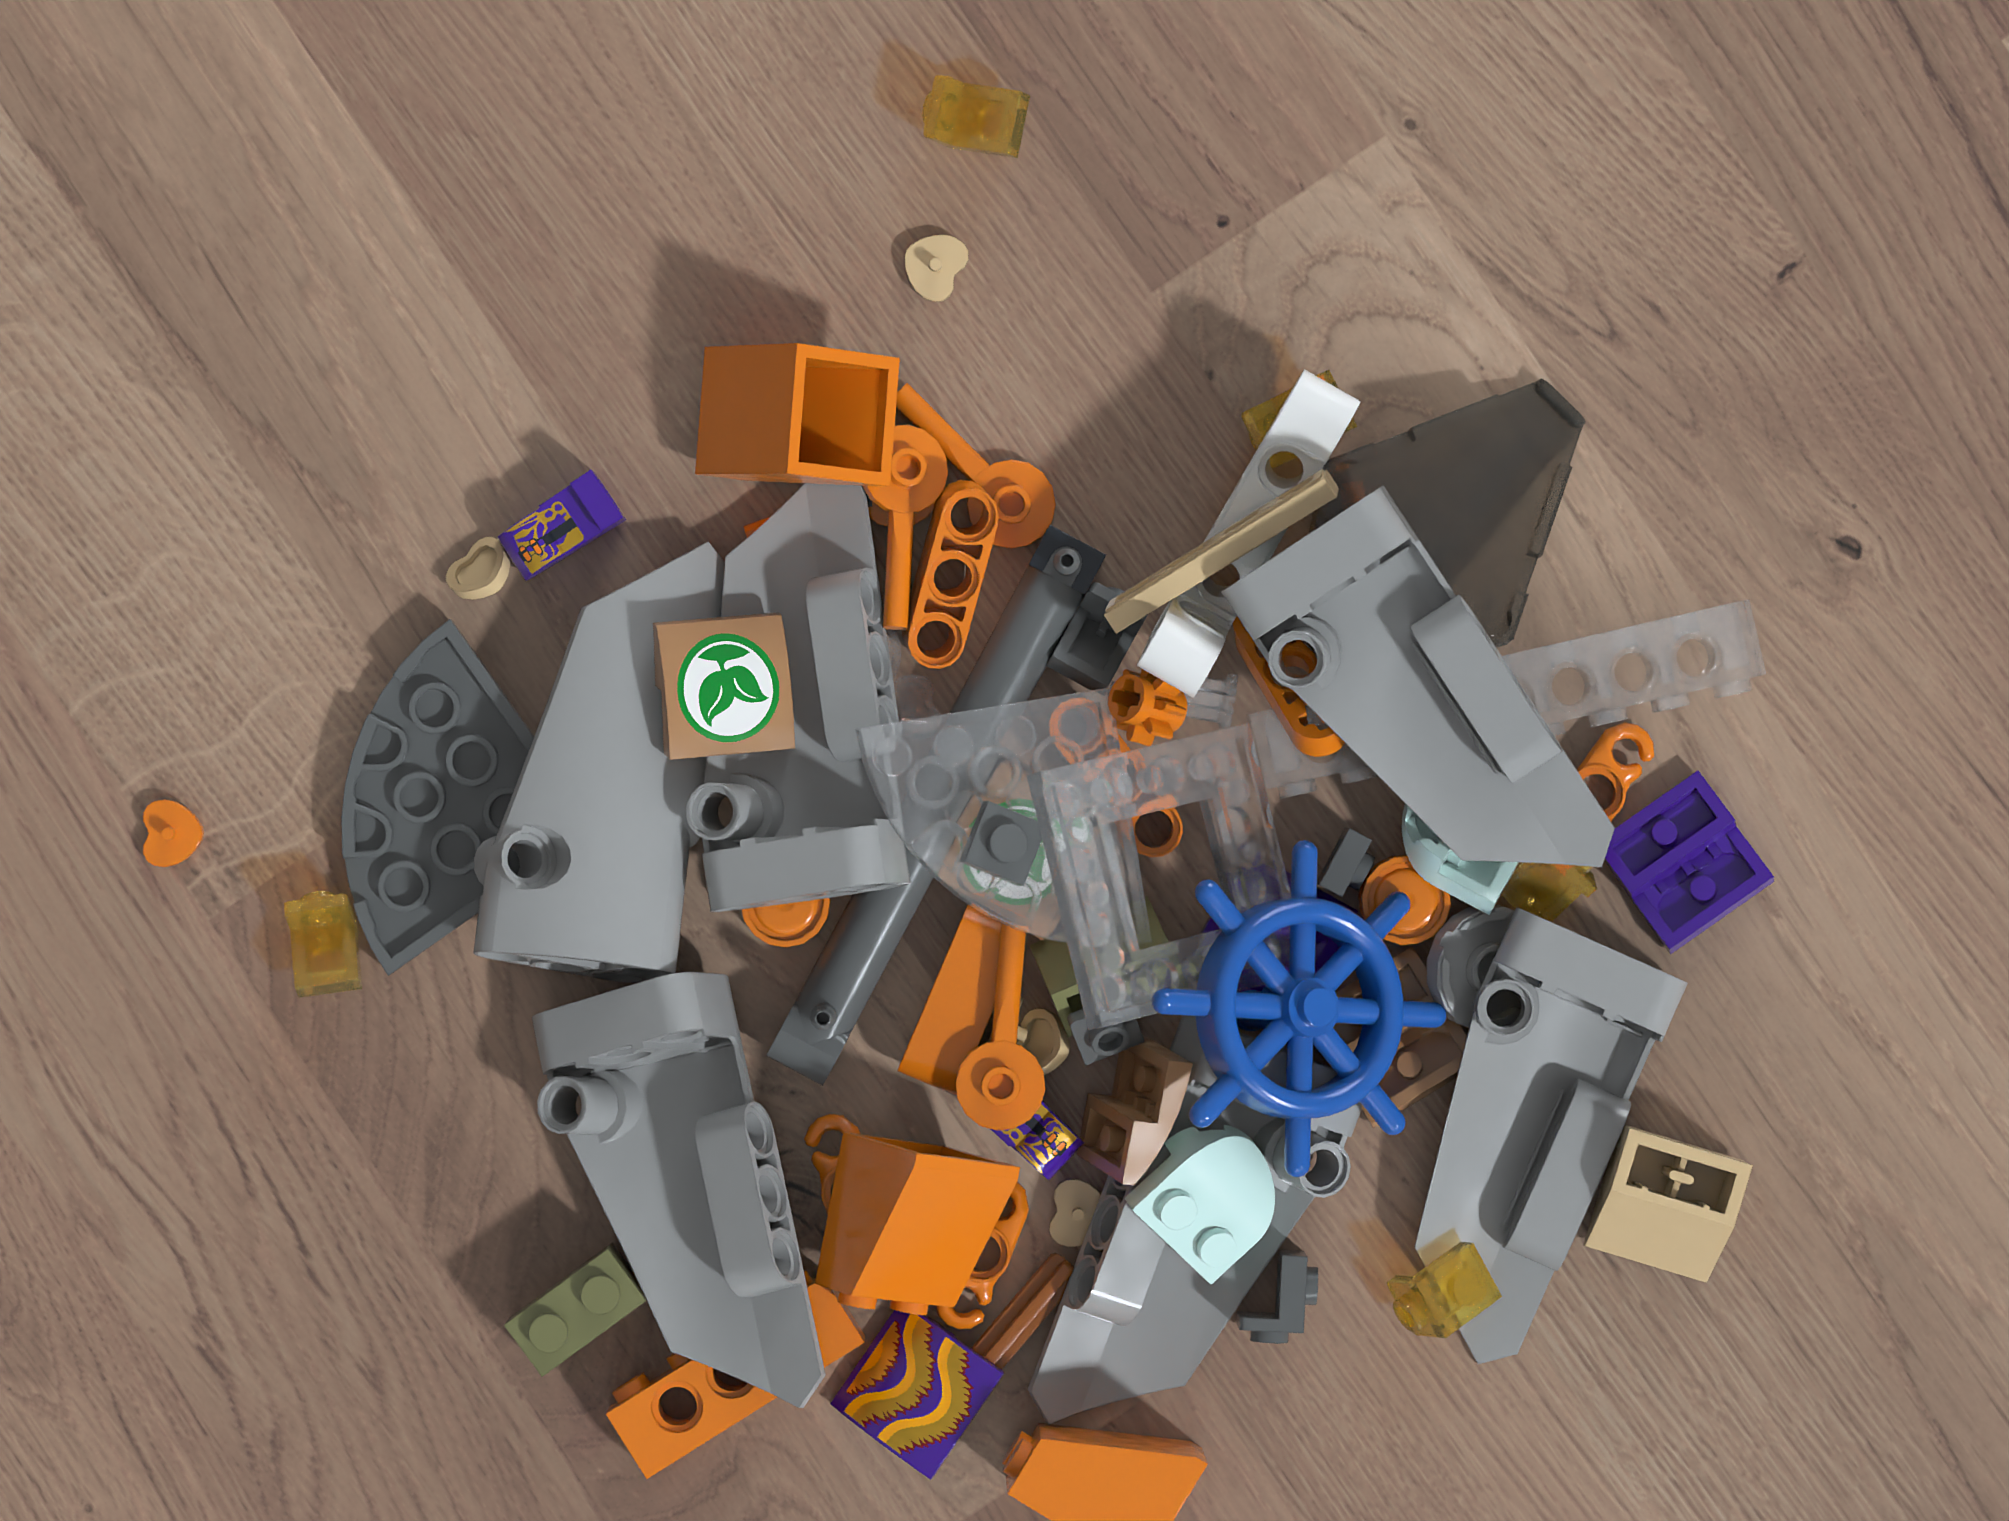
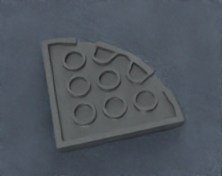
M452 619L445 622L417 646L400 664L392 679L381 692L371 713L368 714L352 753L345 782L341 826L343 859H345L348 883L359 923L372 951L388 976L478 914L480 896L483 895L484 886L479 882L474 871V857L483 841L497 836L534 738L533 733ZM510 847L507 855L508 865L517 876L520 869V860L517 853Z

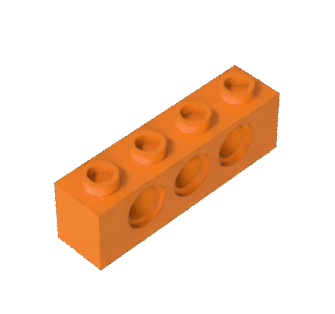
M805 1270L804 1275L825 1368L865 1343V1334L848 1307L837 1302L838 1291L815 1284L816 1277L812 1279L807 1270ZM672 1353L666 1358L671 1366L667 1371L651 1381L642 1372L616 1388L612 1395L617 1402L609 1406L606 1416L645 1478L648 1479L771 1402L777 1396L747 1382L735 1386L725 1384L718 1378L714 1368ZM674 1387H681L690 1391L697 1403V1409L694 1414L686 1419H674L668 1416L661 1406V1396L665 1391Z

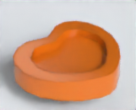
M168 799L153 801L147 805L143 812V822L149 833L143 845V854L146 860L154 866L169 867L185 861L198 849L203 841L204 829L199 819L189 808L177 801Z

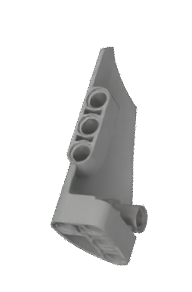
M1383 485L1222 591L1229 605L1268 662L1272 676L1281 685L1291 688L1461 860L1602 867L1615 829L1614 825L1475 614L1461 595H1455ZM1303 640L1315 649L1317 665L1313 672L1306 675H1296L1285 667L1282 660V651L1288 642Z
M709 542L699 545L656 570L581 608L497 836L483 841L474 857V871L479 882L484 886L483 895L480 896L474 943L473 953L476 956L618 982L638 983L676 973L689 851L700 838L689 826L686 817L687 803L691 794L699 786L704 785L707 757L669 760L664 755L661 690L655 686L653 623L720 617L725 562ZM510 847L517 853L520 860V869L517 876L508 865L507 855Z
M1517 907L1485 980L1475 994L1473 1002L1474 1011L1414 1246L1478 1364L1518 1354L1554 1271L1559 1270L1568 1254L1623 1130L1631 1108L1629 1098L1652 1046L1656 1040L1663 1041L1688 984L1672 975ZM1509 989L1515 992L1520 999V1015L1516 1021L1509 1025H1496L1491 1022L1487 1015L1486 1007L1488 1000L1498 990Z
M700 972L664 975L532 1016L542 1072L548 1078V1082L541 1089L537 1100L538 1114L541 1122L552 1132L567 1134L627 1256L670 1351L745 1381L798 1408H804L826 1374L774 1128L767 1111L760 1103L755 1102L753 1098L728 975ZM578 1095L581 1098L582 1104L579 1116L576 1112V1101Z

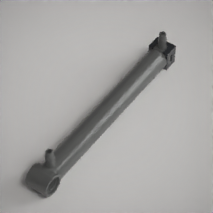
M1049 525L900 804L911 884L852 894L769 1049L767 1057L823 1086L1106 554Z

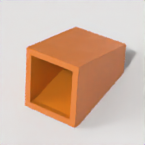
M800 343L705 347L695 474L745 481L890 486L900 358Z
M843 1132L815 1284L838 1291V1303L857 1308L875 1309L877 1299L890 1300V1309L916 1315H927L929 1305L954 1308L1018 1181L1020 1167L944 1145Z
M1038 1423L1031 1436L1023 1431L1018 1434L1005 1455L1002 1464L1005 1465L1003 1473L1007 1474V1494L1051 1521H1174L1207 1467L1208 1462L1202 1447L1192 1441Z

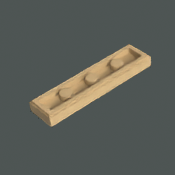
M1321 469L1110 600L1105 609V618L1117 634L1335 499L1339 490L1337 484L1328 470L1323 471Z

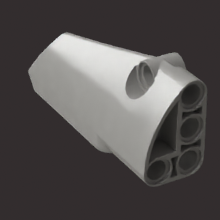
M805 483L764 524L725 556L720 617L776 612L782 615L791 678L795 749L707 756L704 785L699 786L691 794L687 803L686 817L691 829L696 835L702 837L704 854H702L710 912L803 902L911 884L892 752L896 751L899 746L900 725L886 629L883 628L884 614L867 496L863 486ZM727 796L733 806V817L731 822L724 827L718 816V807Z
M1182 1015L1170 1050L1192 1062L1193 1065L1180 1111L1166 1141L1176 1133L1189 1127H1195L1198 1131L1202 1132L1207 1130H1223L1224 1125H1229L1244 1132L1259 1148L1269 1166L1275 1190L1273 1217L1262 1238L1213 1284H1210L1130 1208L1125 1200L1129 1193L1171 1155L1165 1144H1163L1154 1161L1135 1185L1121 1184L1108 1175L1075 1262L1074 1270L1067 1283L1028 1387V1391L1046 1423L1052 1424L1077 1413L1120 1400L1186 1385L1237 1307L1315 1197L1325 1198L1334 1195L1344 1187L1349 1178L1351 1168L1349 1156L1344 1150V1145L1347 1137L1352 1136L1363 1105L1360 1102L1331 1116L1311 1118L1310 1155L1316 1151V1164L1306 1175L1293 1177L1286 1172L1284 1167L1285 1118L1262 1114L1235 1098L1211 1125L1200 1128L1192 1124L1189 1118L1190 1108L1218 1078L1213 1073L1202 1050L1195 1016ZM1239 1032L1246 1049L1255 1038ZM1281 1048L1261 1070L1271 1081L1286 1088L1287 1050ZM1313 1060L1312 1089L1334 1078L1337 1075L1334 1069Z

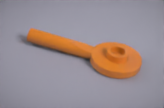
M906 383L897 392L896 408L915 427L924 429L934 437L941 446L946 458L967 479L981 485L996 502L999 520L993 545L1012 549L1030 545L1043 536L1053 521L1056 506L1053 487L1044 473L1030 463L1012 459L990 465ZM968 497L966 505L969 520L974 526L982 516L983 505L981 500L975 497Z
M911 425L895 426L890 486H863L869 499L881 509L889 512L883 628L890 630H907L909 626L914 513L935 503L945 488L948 476L946 455L938 441L924 429Z
M1001 924L991 1042H986L970 1051L960 1064L955 1080L957 1099L965 1114L979 1126L996 1131L1015 1129L1029 1121L1040 1108L1045 1093L1044 1072L1036 1057L1023 1046L1017 1044L1027 926Z

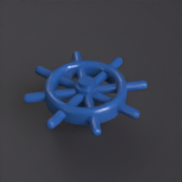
M1301 840L1292 848L1291 898L1268 901L1256 905L1241 914L1215 881L1206 879L1197 884L1195 888L1197 901L1222 932L1215 939L1206 955L1199 974L1196 990L1162 988L1153 994L1151 1000L1152 1007L1160 1014L1195 1016L1202 1050L1213 1073L1218 1078L1190 1108L1189 1118L1192 1124L1200 1128L1211 1125L1235 1098L1262 1114L1285 1118L1284 1167L1286 1172L1293 1177L1304 1176L1310 1168L1311 1118L1331 1116L1360 1102L1386 1134L1397 1135L1404 1130L1406 1124L1404 1115L1380 1087L1379 1082L1385 1076L1396 1055L1403 1026L1437 1028L1445 1022L1447 1017L1446 1010L1439 1003L1403 1001L1398 970L1387 946L1382 940L1409 911L1411 905L1409 897L1400 891L1392 892L1366 920L1339 904L1317 899L1318 852L1316 846L1308 840ZM1290 926L1289 972L1263 941L1275 931ZM1316 931L1330 938L1338 945L1339 949L1315 974ZM1246 962L1266 985L1262 991L1245 990L1237 992L1239 979ZM1355 970L1360 983L1362 998L1337 997L1335 990ZM1336 1023L1362 1024L1360 1037L1354 1052L1351 1051L1333 1028ZM1238 1027L1244 1031L1263 1029L1245 1049ZM1287 1043L1286 1088L1271 1081L1261 1070ZM1313 1045L1337 1073L1334 1078L1315 1089H1312Z

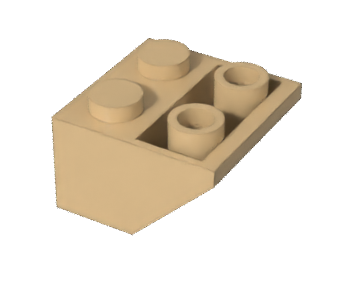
M1624 1125L1609 1159L1583 1245L1707 1283L1734 1229L1753 1165L1741 1159Z

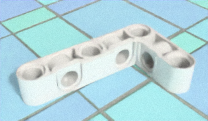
M1304 369L1204 542L1323 469L1361 401ZM1280 451L1294 453L1303 464V472L1295 478L1286 479L1280 477L1273 472L1269 458ZM1288 528L1231 563L1236 567L1240 579L1270 560ZM1208 577L1170 600L1155 625L1137 666L1194 698L1220 654L1227 633L1237 616L1222 594V591L1229 586L1217 585Z

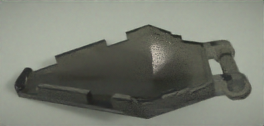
M1539 379L1536 382L1500 396L1498 394L1418 424L1411 427L1407 432L1376 444L1372 442L1333 457L1326 462L1323 471L1328 470L1339 488L1338 494L1335 499L1313 512L1309 534L1383 485L1455 595H1461L1494 645L1496 647L1505 646L1514 640L1529 596L1526 591L1537 559L1543 555L1572 470L1570 463L1582 427L1586 421L1549 382ZM1301 640L1317 656L1315 649L1309 643Z

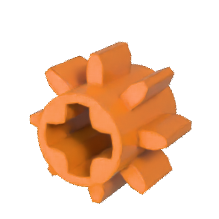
M1125 669L1123 676L1116 680L1109 693L1108 707L1113 716L1110 724L1114 728L1127 731V740L1151 747L1155 736L1171 740L1173 732L1178 730L1185 720L1187 714L1186 696L1182 691L1141 669V673Z

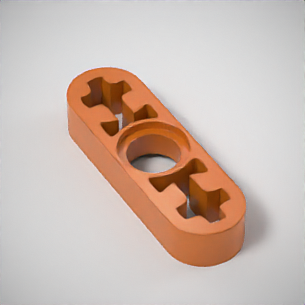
M1236 616L1233 621L1236 648L1294 746L1300 752L1314 757L1327 756L1337 752L1345 742L1330 727L1319 730L1315 724H1308L1305 707L1307 704L1291 688L1280 686L1273 681L1268 662ZM1293 640L1285 645L1282 651V660L1285 667H1299L1308 674L1314 671L1317 665V658L1307 642ZM1317 715L1318 719L1324 724L1325 722Z

